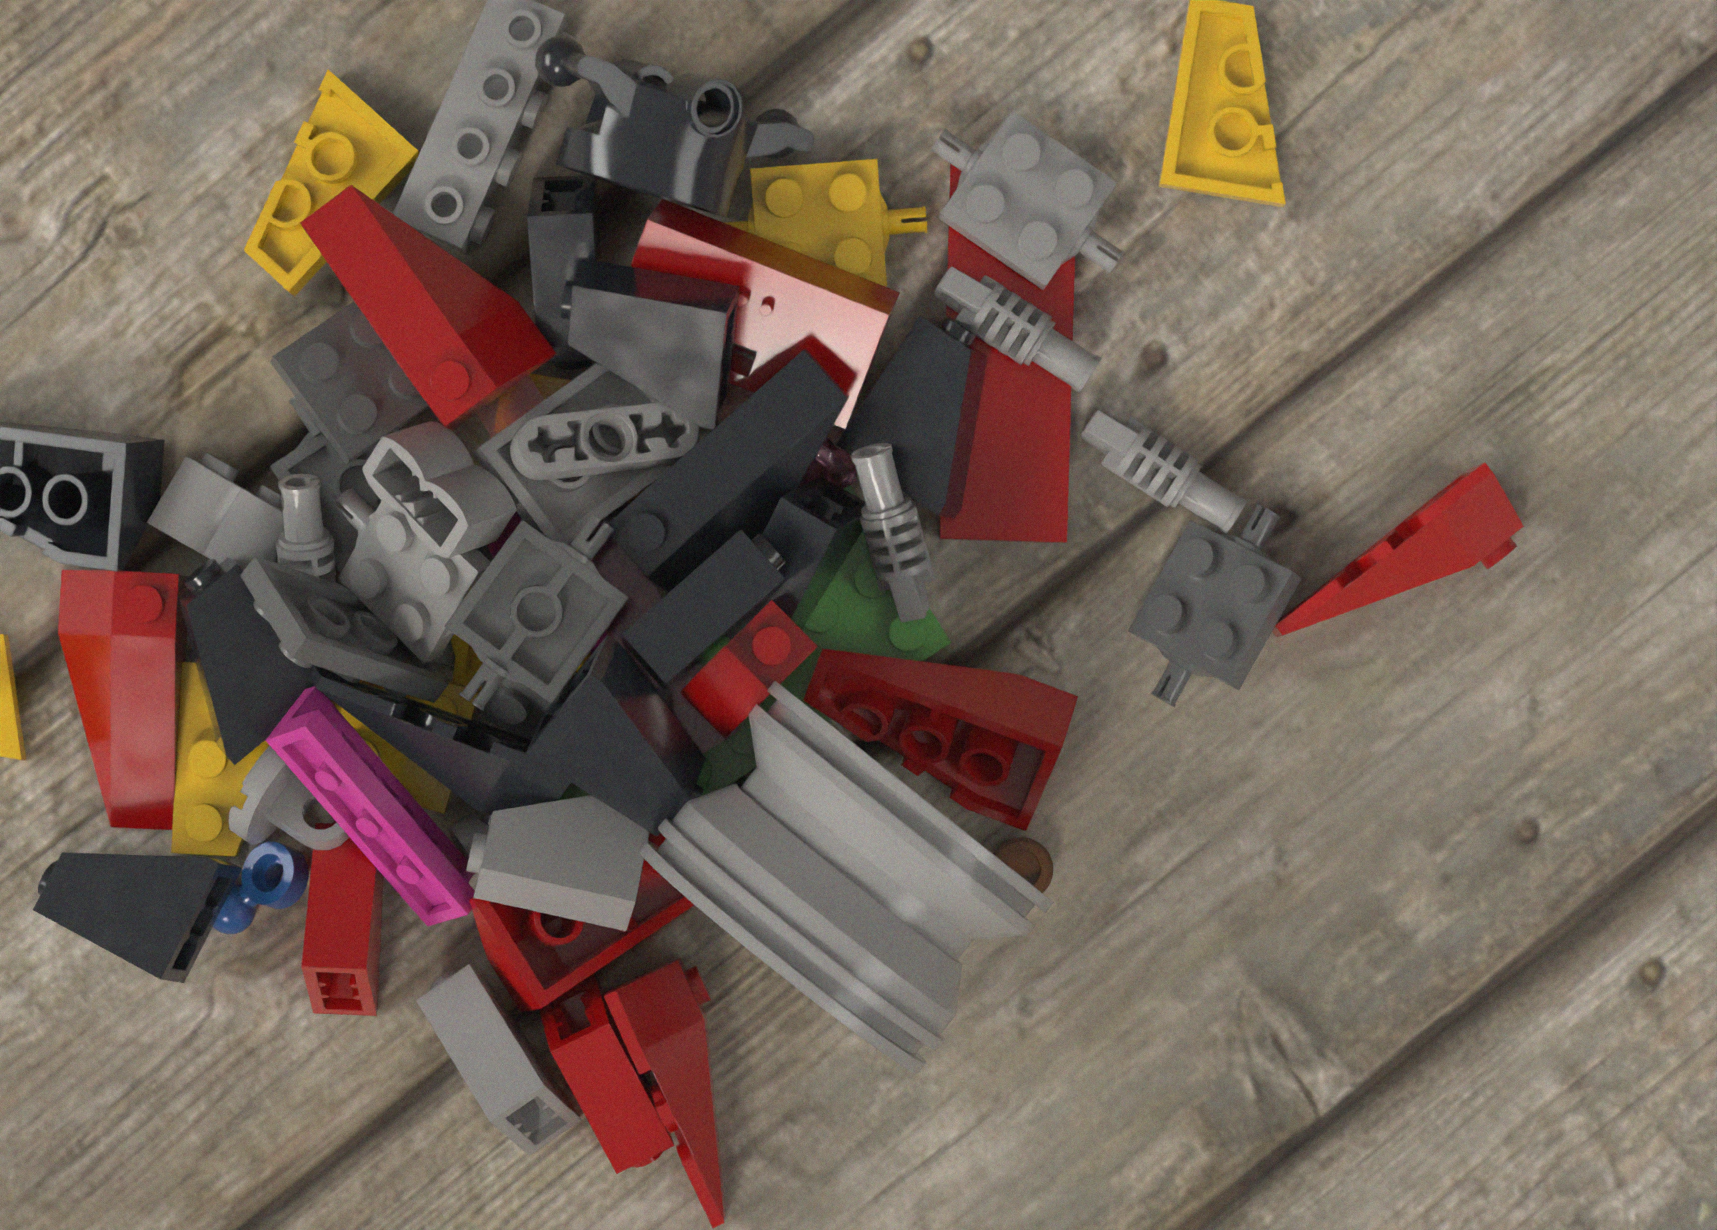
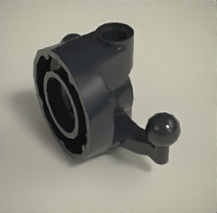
M557 35L542 42L536 52L535 67L539 76L545 82L554 87H566L580 79H584L589 82L595 93L585 125L577 128H566L556 165L608 183L728 218L747 158L766 156L772 159L784 158L795 150L808 151L814 144L812 132L800 127L797 119L784 109L775 108L767 110L757 116L755 121L741 118L743 105L740 93L733 84L726 80L686 73L674 79L670 72L661 66L625 59L610 63L586 55L582 46L576 40L564 35ZM703 93L705 95L706 102L699 100L700 96Z

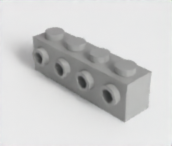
M487 0L393 212L395 216L425 237L465 255H468L473 242L483 245L497 213V210L490 208L489 205L498 184L508 187L520 164L522 152L514 148L524 126L531 129L535 128L547 102L548 94L540 91L544 80L539 76L535 67L536 52L541 43L551 37L564 35L574 39L573 35L566 33L569 23L564 13L534 0Z

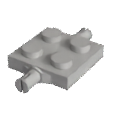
M1013 110L995 136L979 146L977 150L957 138L946 128L931 148V152H935L962 171L957 190L940 212L938 218L1040 289L1044 290L1059 267L1073 258L1078 252L1106 270L1108 274L1125 252L1093 231L1098 212L1116 187L1117 182Z
M353 488L346 490L337 498V503H334L333 507L358 530L356 547L338 579L424 664L441 657L454 635L453 632L445 627V624L491 562L477 548L448 559L441 557L428 549L417 538L406 519L405 513L392 509L383 501H381L377 510L374 511Z

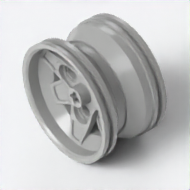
M774 681L767 690L777 699L768 711L756 704L748 714L756 769L741 787L733 784L689 800L672 821L666 817L658 827V830L666 838L661 846L647 841L639 853L688 900L794 987L876 1049L909 1071L918 1074L926 1064V1061L918 1052L924 1045L936 1051L945 1040L941 1033L956 1016L962 964L958 959L971 942L979 939L1028 936L1035 925L1026 918L1027 914L1035 905L1046 913L1054 902L778 682Z

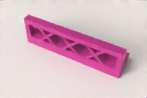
M315 686L305 689L265 741L427 927L468 915L472 910L469 899L474 896L475 892L468 883L475 874L466 871L468 860L326 695Z

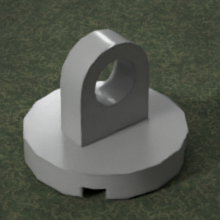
M271 746L259 757L242 783L243 787L240 792L248 797L242 810L234 805L233 807L231 806L229 812V829L251 845L263 842L278 828L303 845L315 850L333 849L342 845L349 838L338 823H335L330 828L321 830L314 829L305 822V815L308 809L319 802Z

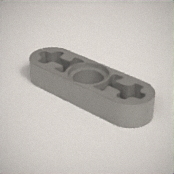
M662 402L543 415L530 419L515 434L510 446V455L514 466L522 475L537 481L669 466L675 464L696 445L699 428L696 423ZM662 420H665L669 430H678L680 437L671 444V448H668L665 438L661 437L645 439L637 446V434L652 432L662 423ZM607 425L617 432L621 440V449L617 456L603 457L591 448L588 439L591 427ZM570 428L574 430L573 447L557 450L548 459L547 463L543 461L541 453L530 452L528 448L538 437V434H542L545 444L551 445L565 443L572 436Z

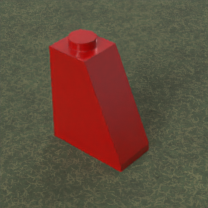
M334 820L333 823H315V829L324 830L332 827L337 822ZM350 837L342 845L330 850L313 849L301 968L313 1013L377 1016L384 876Z
M593 973L539 1009L550 1052L613 1169L618 1174L630 1167H643L654 1162L661 1156L663 1151L673 1147L674 1142L655 1109V1102L649 1088L650 1084L645 1075H639L604 998L605 992L596 974Z

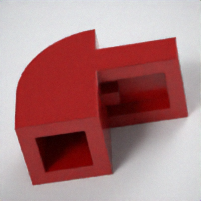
M771 600L688 682L679 694L725 739L749 716L748 714L756 704L760 705L770 695L767 690L773 682L776 681L781 684L818 646Z

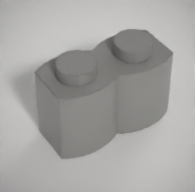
M434 421L382 436L362 468L365 478L375 494L392 509L405 513L406 519L417 538L432 552L447 559L496 542L517 510L510 493L500 480L486 469L474 465L468 450L461 440L451 430Z
M207 452L201 462L188 456L184 458L147 523L207 558H214L218 564L229 557L243 571L255 556L278 563L276 541L280 533L284 531L281 495L262 484L256 495L234 483L240 471Z

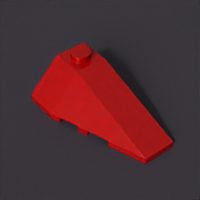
M353 185L348 186L300 222L394 359L444 427L454 431L557 354L517 300Z
M1485 462L1466 470L1282 616L1272 631L1274 635L1280 637L1468 569L1480 561L1486 569L1494 566L1517 547L1511 536L1524 526L1493 471Z
M61 570L58 635L110 827L172 830L181 673L182 662H186L187 629L178 598L189 590L184 584V581L189 576L133 571Z
M822 648L803 700L866 742L879 740L902 755L904 758L901 766L916 776L926 771L950 787L952 790L949 798L965 809L1027 831L1062 750L1078 696L1015 673Z
M649 832L648 841L661 846L666 839L663 834L660 833L657 837ZM645 859L643 861L636 902L626 931L473 897L469 899L486 957L520 1012L543 1008L694 906L690 900L661 876Z
M680 957L611 988L604 995V998L639 1075L648 1073L653 1085L649 1088L655 1102V1109L670 1134L675 1133L679 1142L676 1145V1149L681 1163L712 1228H715L725 1223L726 1207L707 1016L702 1007L703 1004L712 1001L698 967L693 966L686 970Z

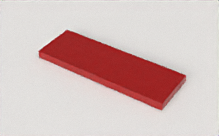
M951 163L949 200L957 190L962 172ZM948 225L947 271L950 267H954L978 282L982 280L984 275L990 277L1012 293L1014 292L1026 302L1036 306L1040 311L1052 317L1051 320L1056 323L1053 329L1073 341L1075 256L1059 267L1045 289L1042 290ZM946 305V315L955 320L959 313ZM976 336L971 346L985 354L987 361L962 508L955 519L940 516L939 540L1067 543L1072 386L1033 361L1029 366L1024 363L1022 365L1018 364L1012 358L1002 354L998 349L988 345Z

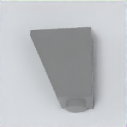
M592 795L493 811L488 834L474 833L466 871L478 873L473 898L626 931L636 902L644 861L639 851L648 841L649 831Z
M470 964L461 970L455 969L441 975L432 983L430 991L416 1000L490 1123L529 1156L582 1120L490 983Z

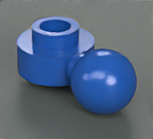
M273 841L265 842L255 847L244 862L241 875L242 885L234 884L213 928L223 934H237L246 930L252 924L256 915V905L260 904L274 909H284L296 903L303 895L309 878L308 864L304 855L296 848Z

